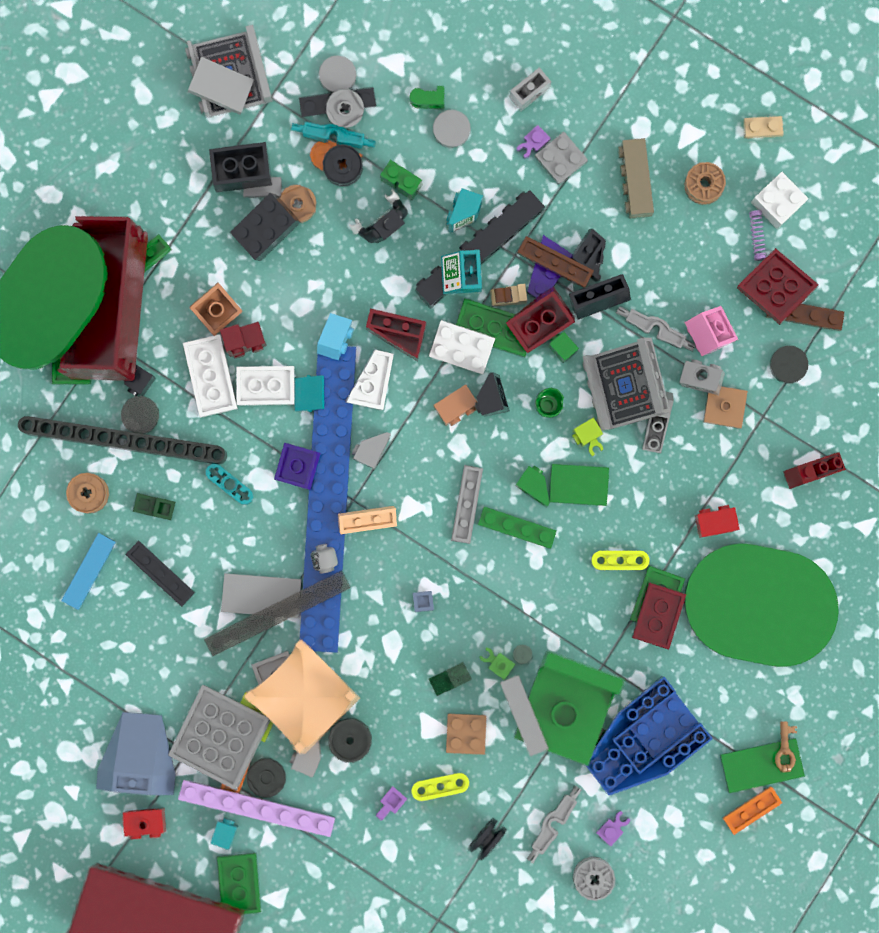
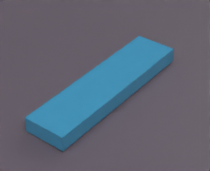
M98 533L63 596L62 602L80 610L114 548L115 541Z

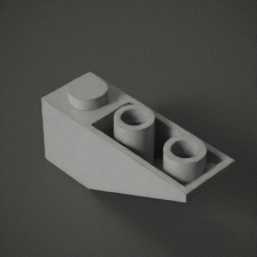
M665 391L670 413L648 419L642 450L656 453L662 452L674 402L673 393Z
M320 740L306 754L294 752L290 763L293 764L291 769L313 778L321 760Z

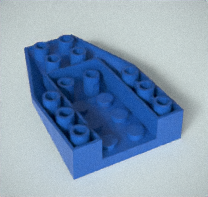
M661 676L618 712L595 747L589 765L585 766L608 796L668 775L713 738L678 697L668 680Z

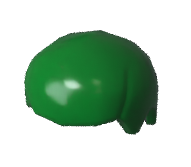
M552 387L539 392L535 399V408L538 414L546 418L557 416L563 409V394L558 389Z

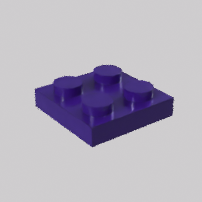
M284 443L274 480L310 490L321 453Z

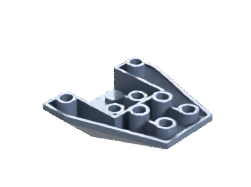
M122 713L99 765L96 789L143 795H174L176 774L172 757L168 756L170 748L162 715Z

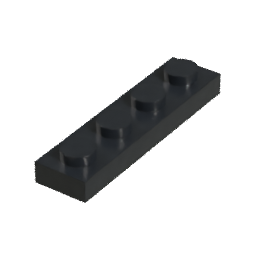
M374 87L352 89L361 97L364 108L376 106ZM333 92L299 97L302 117L326 114V103ZM341 104L342 108L340 111H347L350 105Z
M139 540L125 554L181 607L196 593Z

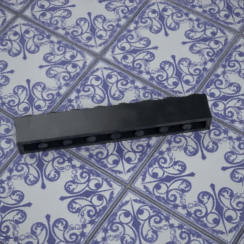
M531 190L527 193L522 192L517 196V201L513 205L508 204L498 218L494 216L487 223L489 226L484 230L482 228L473 235L474 239L470 242L465 241L459 247L460 251L480 250V262L482 265L544 211L545 206ZM439 265L430 272L432 274L427 279L422 278L416 284V293L430 309L447 295L443 294L442 266L440 267Z

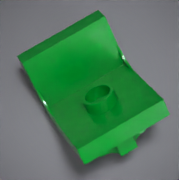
M546 651L538 668L528 700L547 744V751L588 766L612 700L616 694L620 695L625 680ZM517 726L513 738L524 742Z

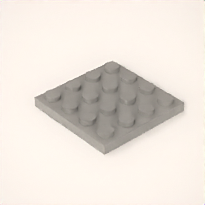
M202 685L168 756L237 790L269 725L270 719Z

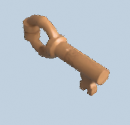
M787 721L780 722L781 748L775 757V763L781 772H791L796 761L793 752L789 749L788 733H797L795 731L797 726L790 727ZM782 754L790 756V764L780 763Z

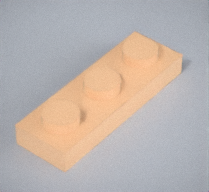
M389 506L339 513V533L346 534L397 526L396 508Z

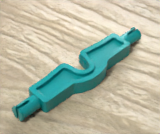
M305 122L304 125L292 123L291 131L301 132L303 137L324 143L328 142L331 134H335L337 136V145H348L362 149L363 145L375 148L376 140L367 139L365 134L348 131L344 127L335 124L319 125Z

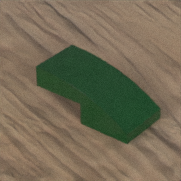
M137 493L132 512L171 520L176 502Z

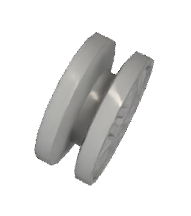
M591 856L584 858L576 865L573 872V881L581 896L588 900L597 901L604 899L611 893L615 885V876L612 868L605 860L600 857ZM597 874L598 881H592L591 883L590 876Z

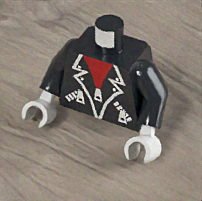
M391 189V196L388 197L385 194V198L393 206L366 228L362 227L358 219H355V225L349 224L354 234H359L369 243H379L405 224L404 219L408 215V210L399 200V196L393 189Z

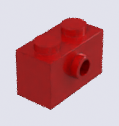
M729 505L719 506L718 511L712 512L710 508L699 510V514L695 515L699 538L740 530L735 507L730 508Z
M165 808L123 812L124 837L130 836V840L141 839L142 835H149V838L161 837V834L166 832Z

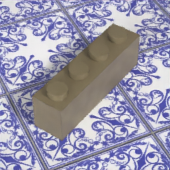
M645 138L622 140L621 146L618 147V155L623 161V165H620L621 177L624 176L625 183L622 184L623 195H627L625 213H629V219L651 217L654 213Z

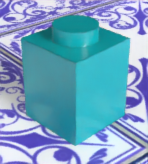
M228 818L220 819L217 822L210 844L229 850L238 825L234 824L235 821Z

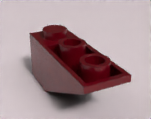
M840 452L790 468L783 471L789 489L846 469Z

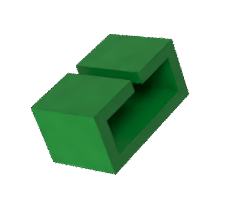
M391 159L380 174V180L393 189L399 183L398 192L410 200L414 199L422 187V179Z

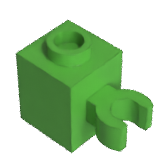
M486 647L485 650L490 653V656L483 658L480 655V660L490 662L491 664L488 669L505 680L515 666V663L501 653H498L495 657L493 651Z

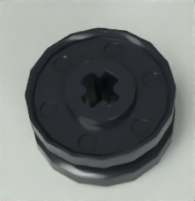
M336 145L325 154L323 170L327 179L332 184L347 187L356 183L361 177L363 162L359 152L353 147ZM343 162H346L347 168L341 170L339 163L343 164Z
M494 817L481 829L468 847L471 853L478 847L481 849L477 856L481 861L495 848L507 831V828L504 826L500 827L497 831L494 830L497 824V820Z

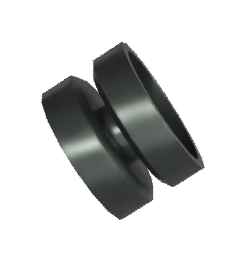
M347 718L338 722L332 728L329 735L331 753L338 760L345 763H354L361 760L369 752L372 744V735L369 727L364 722L355 718ZM348 737L354 739L352 744H348V741H346Z

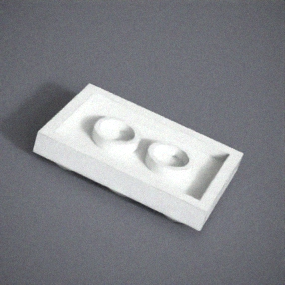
M441 320L429 357L484 374L495 337Z
M294 366L236 367L237 406L295 405Z

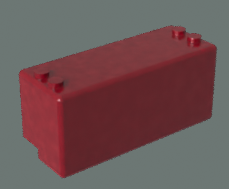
M75 216L77 222L73 223L72 226L89 233L98 242L104 253L105 266H107V281H105L104 296L98 310L69 350L61 357L60 369L58 371L70 379L133 381L136 370L148 240L147 231H144L141 226H138L129 217Z
M96 863L88 870L68 933H239L244 919V910L211 900L207 897L192 894L189 891L174 888L170 885L155 882L152 879H146L133 873H127L114 867Z

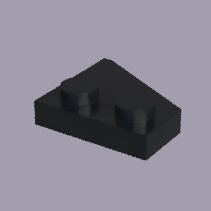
M592 228L588 230L570 258L594 270L591 278L596 282L601 279L599 271L600 264H603V251L605 250L606 240Z

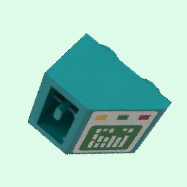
M461 188L460 193L456 192L452 207L454 210L449 211L446 219L448 232L453 233L476 222L482 206L483 195Z
M480 250L458 251L441 256L443 294L482 292Z

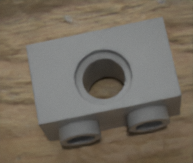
M539 67L510 91L509 98L522 111L550 89L551 80Z
M698 360L685 361L679 382L681 386L719 395L725 375L721 367L715 364H710V366L702 365L703 362ZM700 373H707V378L699 380L698 376Z

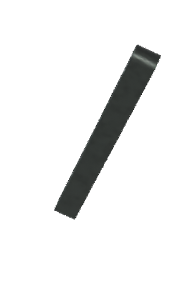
M24 416L18 422L19 430L31 436L212 464H222L227 459L226 451L217 445ZM31 421L32 428L26 431L24 428L25 423ZM46 424L51 425L49 433H44L43 431ZM65 427L70 428L68 436L62 435V430ZM84 430H89V437L87 439L81 438V433ZM102 433H108V440L106 442L100 441ZM121 436H127V443L125 445L119 444ZM143 438L146 439V446L138 448V441ZM158 442H165V449L157 451L156 446ZM179 444L184 445V452L176 454V446ZM198 447L203 448V455L195 457V449ZM217 450L222 451L221 459L214 460L213 453Z

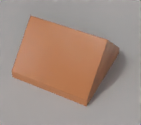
M218 282L189 307L213 336L243 312Z

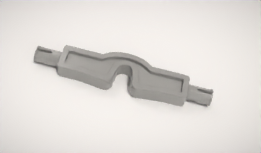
M620 306L616 312L625 317L627 323L646 334L650 333L653 326H658L659 332L656 338L678 349L684 347L693 352L696 344L685 340V335L671 329L661 318L647 317L634 309L628 311Z
M576 785L569 795L565 794L557 808L545 816L541 825V832L531 846L533 850L527 860L534 863L538 855H543L548 846L557 837L558 832L551 827L552 821H557L562 825L567 822L577 804L575 799L582 791Z

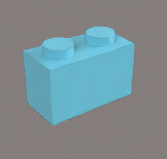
M330 313L317 344V354L339 361L341 354L346 352L348 346L346 343L347 339H351L354 328H351L352 320Z

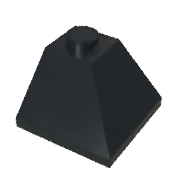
M494 372L489 373L477 395L478 402L475 403L478 414L481 413L484 417L510 411L500 375Z

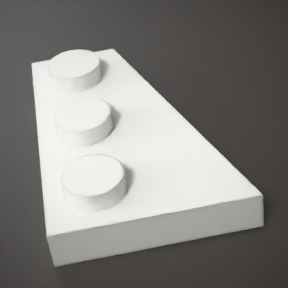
M374 350L345 403L383 410L394 354Z

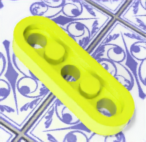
M598 551L591 558L592 566L597 570H643L649 565L650 561L648 554L644 551ZM599 557H602L604 559L603 564H599L597 562V559ZM618 557L623 558L622 564L617 563ZM637 557L642 558L641 564L636 563Z
M455 773L421 780L413 785L412 795L418 801H425L462 793L468 789L469 779L463 773ZM457 779L463 780V784L461 786L456 785ZM438 783L444 784L442 790L437 789ZM418 788H425V793L419 794Z

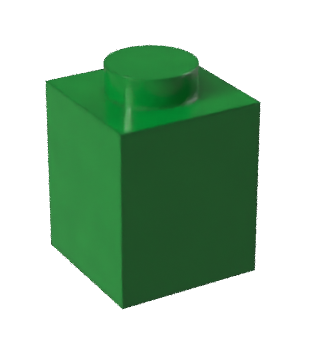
M565 332L558 333L549 339L551 343L548 347L562 363H565L579 350Z

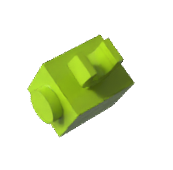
M594 417L573 429L574 434L572 438L577 445L580 444L582 447L590 444L588 452L592 457L595 455L592 450L593 447L596 446L600 451H603L602 444L597 440V438L603 435V432Z

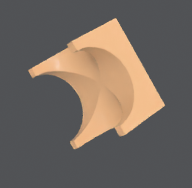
M302 640L295 645L290 656L269 678L244 696L281 730L298 753L306 754L360 699L332 668Z

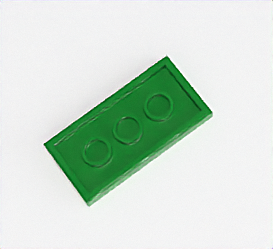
M464 298L456 325L495 337L492 348L524 358L527 352L506 324L515 314Z
M788 739L789 749L793 752L796 759L791 772H781L775 763L776 754L781 748V741L720 754L728 793L805 777L797 739ZM782 754L780 763L790 764V756Z

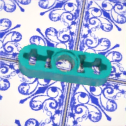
M210 464L206 468L207 478L242 505H248L253 501V492L220 465ZM212 468H218V473L223 476L224 473H226L227 476H225L222 480L219 479L217 476L211 477L212 473L210 472V470ZM227 479H233L235 482V487L231 490H227L224 486ZM241 485L242 487L239 490L243 493L248 491L249 500L244 499L241 501L242 496L236 492L234 496L232 493Z

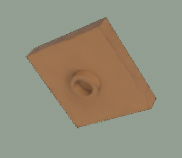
M721 386L719 395L708 393L703 423L741 429L747 391Z

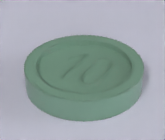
M527 645L517 646L513 651L514 660L520 664L528 663L532 658L530 647Z

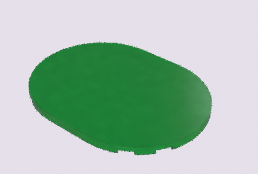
M68 225L47 228L36 234L26 243L1 277L0 359L5 363L19 369L36 370L43 368L51 362H56L69 350L98 310L104 296L103 290L105 281H107V266H105L104 253L100 245L89 233Z
M732 544L721 547L709 553L698 563L689 577L685 590V612L694 634L712 651L733 659L776 667H788L804 663L815 657L825 648L834 634L838 621V599L831 580L812 560L793 552L753 544Z

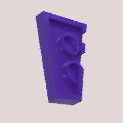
M543 235L541 244L569 258L572 256V253ZM535 263L527 293L536 299L555 286L561 276Z

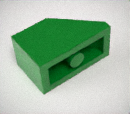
M528 466L515 486L547 508L550 502L545 476L542 475L543 471L536 466Z

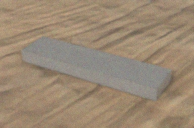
M464 465L451 541L467 544L471 542L483 468Z
M519 675L500 682L529 755L533 756L548 750Z

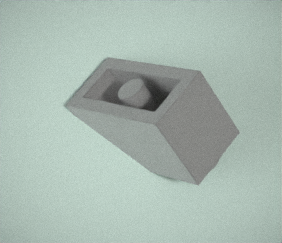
M386 432L363 440L360 445L356 444L352 455H355L353 459L375 470L391 434Z

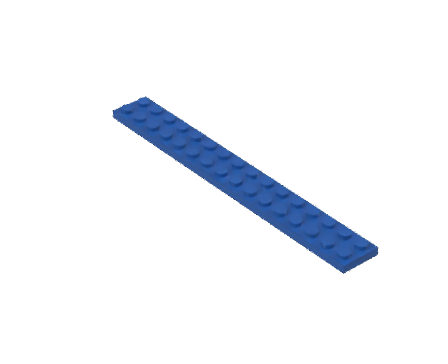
M347 346L345 354H341L339 361L320 354L317 355L316 376H324V409L314 410L312 451L321 454L308 498L300 640L307 643L317 652L338 653L345 534L339 533L338 514L346 513L353 413V404L345 403L354 387L356 347ZM327 544V547L335 549L338 564L334 567V571L319 573V571L313 568L311 552L316 550L315 546Z

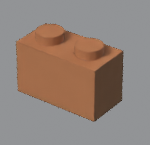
M465 384L434 404V409L445 426L449 424L454 426L461 421V416L464 414L469 416L477 410L475 405L477 400Z

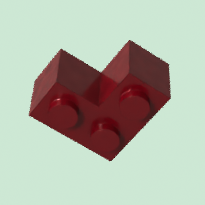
M259 321L242 327L236 324L220 329L226 352L230 357L234 356L235 359L245 356V353L249 351L253 353L264 350L263 347L267 346Z

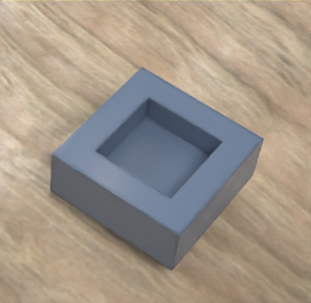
M432 591L413 593L415 612L434 610Z

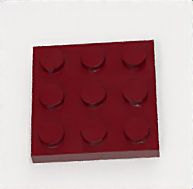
M775 248L737 286V289L781 325L818 288L819 284Z

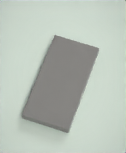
M224 573L221 612L298 618L302 580Z

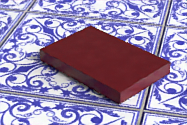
M649 583L632 638L669 650L686 594Z

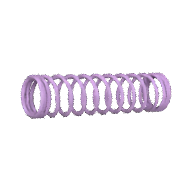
M755 210L749 213V217L752 218L750 220V222L752 223L750 226L753 227L751 229V231L753 232L751 235L754 236L752 238V240L754 241L752 244L756 245L753 247V249L755 250L753 253L756 254L754 255V260H763L766 258V255H764L766 253H755L759 250H765V248L755 249V247L765 245L754 244L758 241H764V239L754 240V238L764 236L753 235L757 232H763V230L753 231V229L763 227L752 226L756 223H762V221L752 222V220L762 218L751 217L762 215V211Z

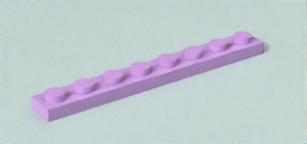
M184 779L178 798L181 801L327 837L331 836L335 821L333 816Z

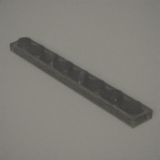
M341 570L206 637L204 641L212 656H215L350 589L351 586Z

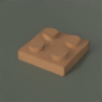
M448 714L446 753L485 755L486 715Z

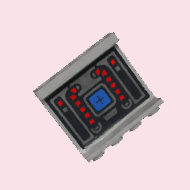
M253 25L246 26V32L192 45L191 40L187 41L188 48H185L187 58L192 60L193 65L190 66L192 77L200 58L204 57L254 79L243 109L273 102ZM203 98L199 102L201 113L205 112L207 118L233 112Z
M643 337L637 339V342L593 356H583V368L587 372V384L592 392V404L596 409L597 424L601 431L611 430L670 413L652 338Z

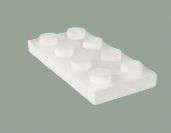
M221 335L183 343L200 418L238 409Z

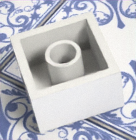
M781 172L751 203L758 210L762 211L763 216L778 229L808 198Z

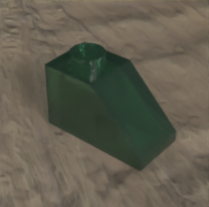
M464 662L429 678L437 696L472 680Z

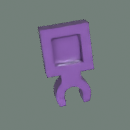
M537 125L524 137L527 143L520 144L517 147V152L521 149H526L527 153L523 158L527 159L532 149L537 153L551 138Z
M622 811L616 813L614 821L608 819L596 832L610 847L624 833L620 828L630 823L629 818L623 822L620 821V816L623 814Z

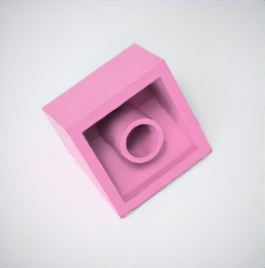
M722 306L702 312L685 322L687 331L692 336L696 349L700 352L701 356L712 353L738 340Z

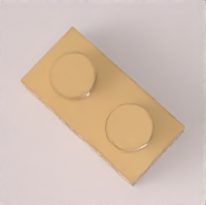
M782 116L744 118L743 120L745 139L783 136Z

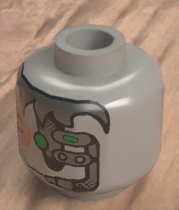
M327 544L315 546L316 550L311 552L313 568L319 571V573L334 571V567L338 564L335 549L327 547Z

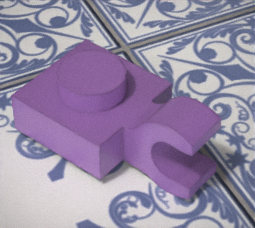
M392 786L380 800L384 806L376 814V817L382 821L390 810L396 814L407 798Z

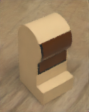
M525 284L490 290L492 306L527 303Z

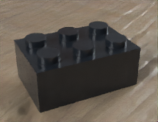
M266 142L209 149L213 186L216 193L272 185Z
M269 193L230 233L254 260L262 261L301 221L276 194Z

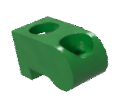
M437 86V91H424L421 88L413 89L410 92V104L414 108L444 109V86Z

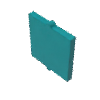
M307 375V377L295 378V411L312 412V410L324 409V376Z

